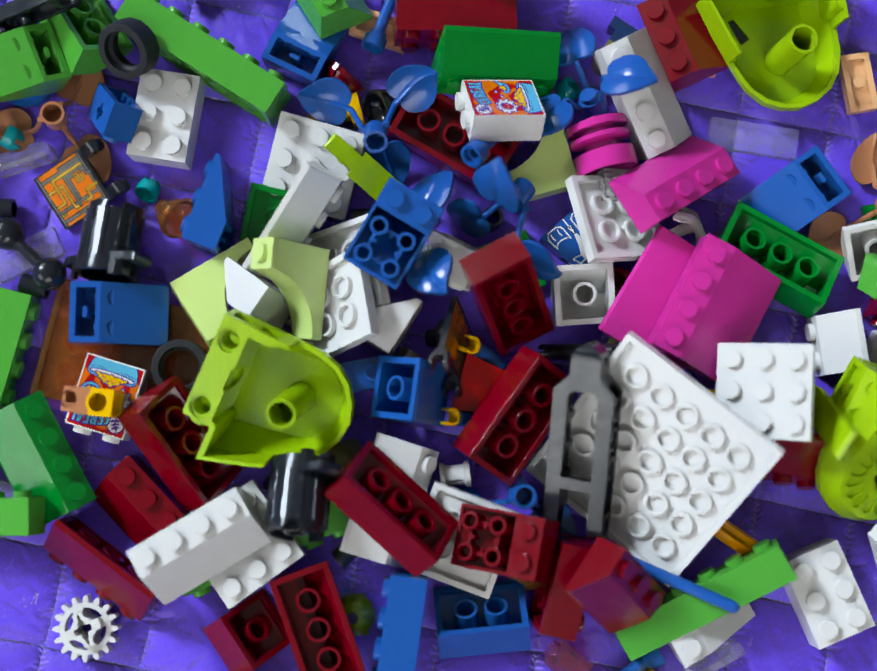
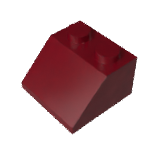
M263 589L203 629L229 671H254L290 644L281 616Z

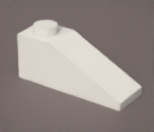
M748 603L740 607L737 613H728L668 644L677 660L687 668L714 652L751 620L755 613Z

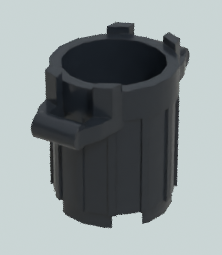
M109 199L91 200L89 208H86L78 253L74 256H68L64 261L65 267L71 269L70 277L77 279L80 276L89 281L138 284L141 269L149 268L152 264L151 257L140 253L145 228L143 209L128 202H124L122 208L108 206Z
M303 448L301 453H284L273 457L270 475L263 483V488L268 490L265 524L267 525V532L270 531L271 537L292 542L294 536L309 535L308 542L324 539V533L328 530L330 500L324 493L331 485L332 480L337 478L342 470L341 465L335 463L336 457L334 455H328L327 459L314 455L315 449Z

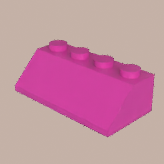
M691 135L674 148L645 161L608 184L642 234L717 189L739 174L740 171L724 147Z

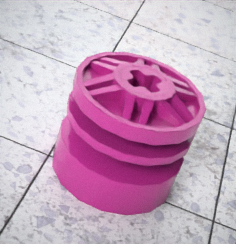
M624 113L596 115L566 129L567 140L573 141L569 145L570 151L585 152L573 161L577 175H618L638 165L639 162L634 144L619 143L631 134L630 129L624 127L628 123Z

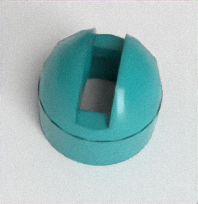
M567 76L556 87V94L561 100L570 98L574 101L581 93L578 84Z
M9 125L0 141V146L10 151L20 149L21 147L15 141L16 139L25 141L22 131Z
M149 177L143 178L135 188L136 196L147 203L156 202L161 191L160 183L156 179L151 180Z

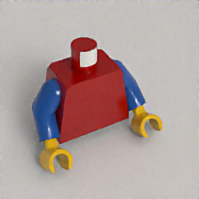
M464 334V337L469 339V346L465 348L459 345L458 347L460 351L469 353L466 354L460 377L463 395L460 398H457L456 395L454 396L451 408H441V411H447L449 414L447 421H440L441 425L466 426L507 368L506 363L496 352L480 343V340L475 336Z

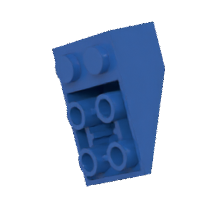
M296 0L273 32L261 58L265 67L273 69L279 74L307 87L315 81L325 78L327 65L331 59H335L350 28L320 39Z
M815 145L740 198L736 203L738 204L740 201L797 232L852 194V192L819 147Z
M218 153L215 154L213 160L210 159L207 162L203 176L206 178L202 187H198L192 197V204H194L190 215H185L180 226L181 237L186 242L215 256L230 247L236 233L230 167Z
M390 177L342 258L396 290L445 210Z
M70 281L68 342L77 345L162 346L168 342L170 286L105 281Z

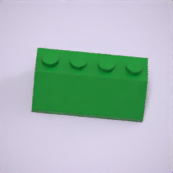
M444 25L431 63V68L438 72L437 93L455 95L456 92H460L462 80H532L539 98L551 94L557 81L561 34L560 32Z
M740 201L717 238L736 247L782 281L773 299L809 319L825 305L845 259Z
M41 390L0 409V465L14 491H33V497L45 496V524L97 499Z

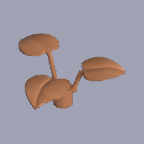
M100 71L97 74L71 75L72 78L60 92H56L61 98L69 100L65 102L49 101L43 104L34 128H32L31 117L25 111L18 108H8L0 111V141L9 125L22 131L25 139L24 142L16 139L15 143L21 147L20 149L10 151L0 146V153L12 157L28 154L35 146L32 134L37 133L43 123L51 130H62L74 145L64 151L62 160L78 150L90 139L100 138L93 134H87L78 142L66 127L69 117L64 108L72 106L74 101L81 106H90L98 83L105 84L102 72ZM102 140L105 148L88 159L105 184L112 171V157L107 144Z
M877 132L866 138L857 147L850 161V171L854 180L860 185L872 183L875 190H877ZM877 199L873 211L848 225L841 214L831 211L824 212L811 222L807 238L843 257L840 240L842 227L863 223L877 215Z

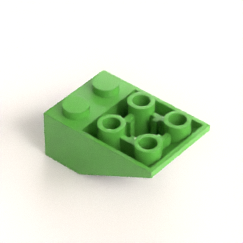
M50 22L22 26L0 34V102L60 92L72 78Z

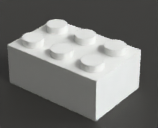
M151 69L140 76L135 102L143 112L131 144L128 143L126 154L133 161L192 170L206 85L200 76Z
M826 537L786 555L794 568L797 579L784 585V588L811 646L821 650L875 626L838 540Z

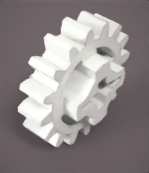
M86 594L83 597V601L77 596L72 598V605L65 603L61 606L65 613L55 615L54 618L60 622V625L53 627L52 631L60 633V637L56 638L54 642H63L62 654L70 650L72 652L71 660L74 661L82 655L83 662H88L92 655L95 660L103 657L102 651L109 653L113 649L109 642L115 643L119 640L114 631L121 629L122 625L114 623V619L119 616V612L111 614L109 610L113 606L112 602L103 605V599L100 596L92 601L91 594ZM90 608L96 610L102 616L91 613ZM72 616L73 624L71 628L68 629L69 621ZM90 624L92 629L84 632L82 626ZM106 626V633L102 640L100 634L103 627ZM73 640L83 643L84 647L79 646Z

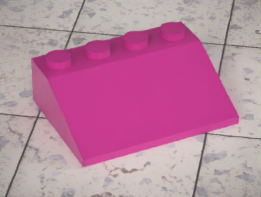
M659 225L598 329L617 343L622 342L631 330L647 341L695 246ZM668 358L670 361H672L675 365H677V366H678L679 368H681L682 370L685 368V366H683V365H681V364L675 362L674 360Z
M708 233L699 239L646 342L664 356L716 383L718 343H750L782 280L736 247Z

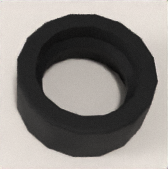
M132 17L119 19L104 28L99 36L98 50L101 59L108 70L117 77L126 80L136 79L156 66L159 59L158 41L150 27L141 20ZM119 32L126 33L137 44L140 52V63L138 65L128 61L121 53L118 45Z
M184 339L171 340L159 347L151 363L152 377L157 386L167 380L164 364L168 356L176 351L183 350L192 353L198 360L200 372L207 356L203 347ZM196 379L190 384L184 385L189 393H191Z

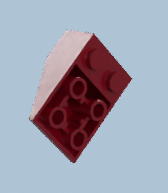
M462 503L451 564L532 582L549 583L560 521Z

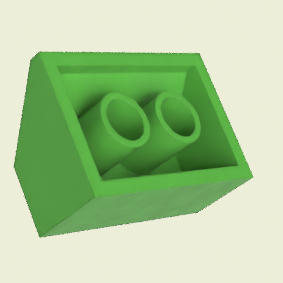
M83 0L81 5L39 22L40 24L51 23L71 75L97 74L106 68L98 50V39L102 30L115 22L116 19L104 0ZM119 32L118 45L123 56H126L133 51L134 46L125 33Z
M297 0L320 39L373 19V14L364 0Z

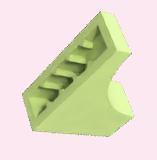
M564 129L554 134L543 136L531 157L519 167L509 171L513 181L516 178L522 177L534 185L535 194L529 202L567 192L565 180L571 175H577Z
M248 237L170 282L174 295L209 348L224 314L228 312L224 261L229 257L243 264L253 247Z
M278 237L253 238L251 269L267 276L283 294L291 315L292 336L303 341H321L330 250Z

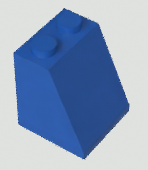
M379 356L370 416L444 427V425L440 424V421L445 420L446 411H441V408L447 406L448 396L444 397L441 385L450 375V371L444 370L442 364L439 363L435 365V370H432L426 359Z

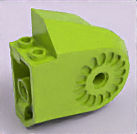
M700 0L696 4L714 43L736 81L745 93L761 106L777 111H799L817 102L832 88L840 66L841 50L837 27L849 18L846 0ZM732 19L749 38L742 45L728 24Z
M235 308L224 314L182 413L190 416V419L198 425L209 426L196 459L264 468L276 455L301 453L303 448L315 449L314 455L325 454L343 438L353 421L355 400L350 379L342 366L329 354Z
M853 356L830 397L859 434L843 460L835 458L828 446L824 444L815 469L816 488L829 508L841 517L857 521L877 520V364Z

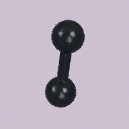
M12 217L1 218L0 249L7 251L16 249L33 266L32 278L39 288L53 291L62 287L67 279L65 265L54 257L41 258L25 242L26 230L19 220Z

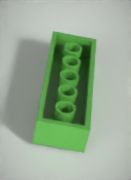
M160 0L124 1L114 16L116 21L128 17L141 20L155 34L159 45L160 57L189 75L200 76L206 86L269 126H274L280 117L281 111H284L291 100L287 89L288 86L283 82L285 78L273 69H269L267 72L259 67L260 62L247 53H244L243 56L234 51V45L226 39L220 37L216 40L209 35L210 31L205 26L196 21L194 24L184 19L185 15L173 6L167 9L159 4Z

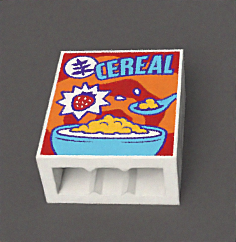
M462 80L460 92L455 94V108L461 113V127L466 129L469 141H541L546 114L532 80Z
M88 352L76 387L126 391L124 411L136 398L146 393L152 373L148 370ZM76 412L67 413L65 423L74 425L72 431L89 436L91 431L103 434L101 440L118 445L120 440L130 441L131 436L118 418L75 414Z

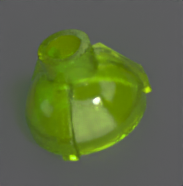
M363 592L360 594H347L341 598L346 615L350 612L358 615L357 622L352 623L349 621L354 636H366L369 634V629L375 619L374 606L365 597L366 594Z

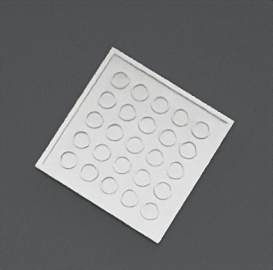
M631 330L610 356L609 373L623 390L610 525L607 537L615 541L617 545L626 548L634 557L679 576L779 460L785 450ZM583 393L573 406L575 415L571 420L570 438H573V442L569 447L567 467H570V476L591 480L598 401L592 394ZM549 439L525 469L544 485ZM568 490L566 503L587 520L589 494Z

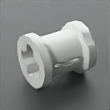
M468 460L464 461L463 464L446 466L443 463H439L441 483L449 486L466 485V487H471Z

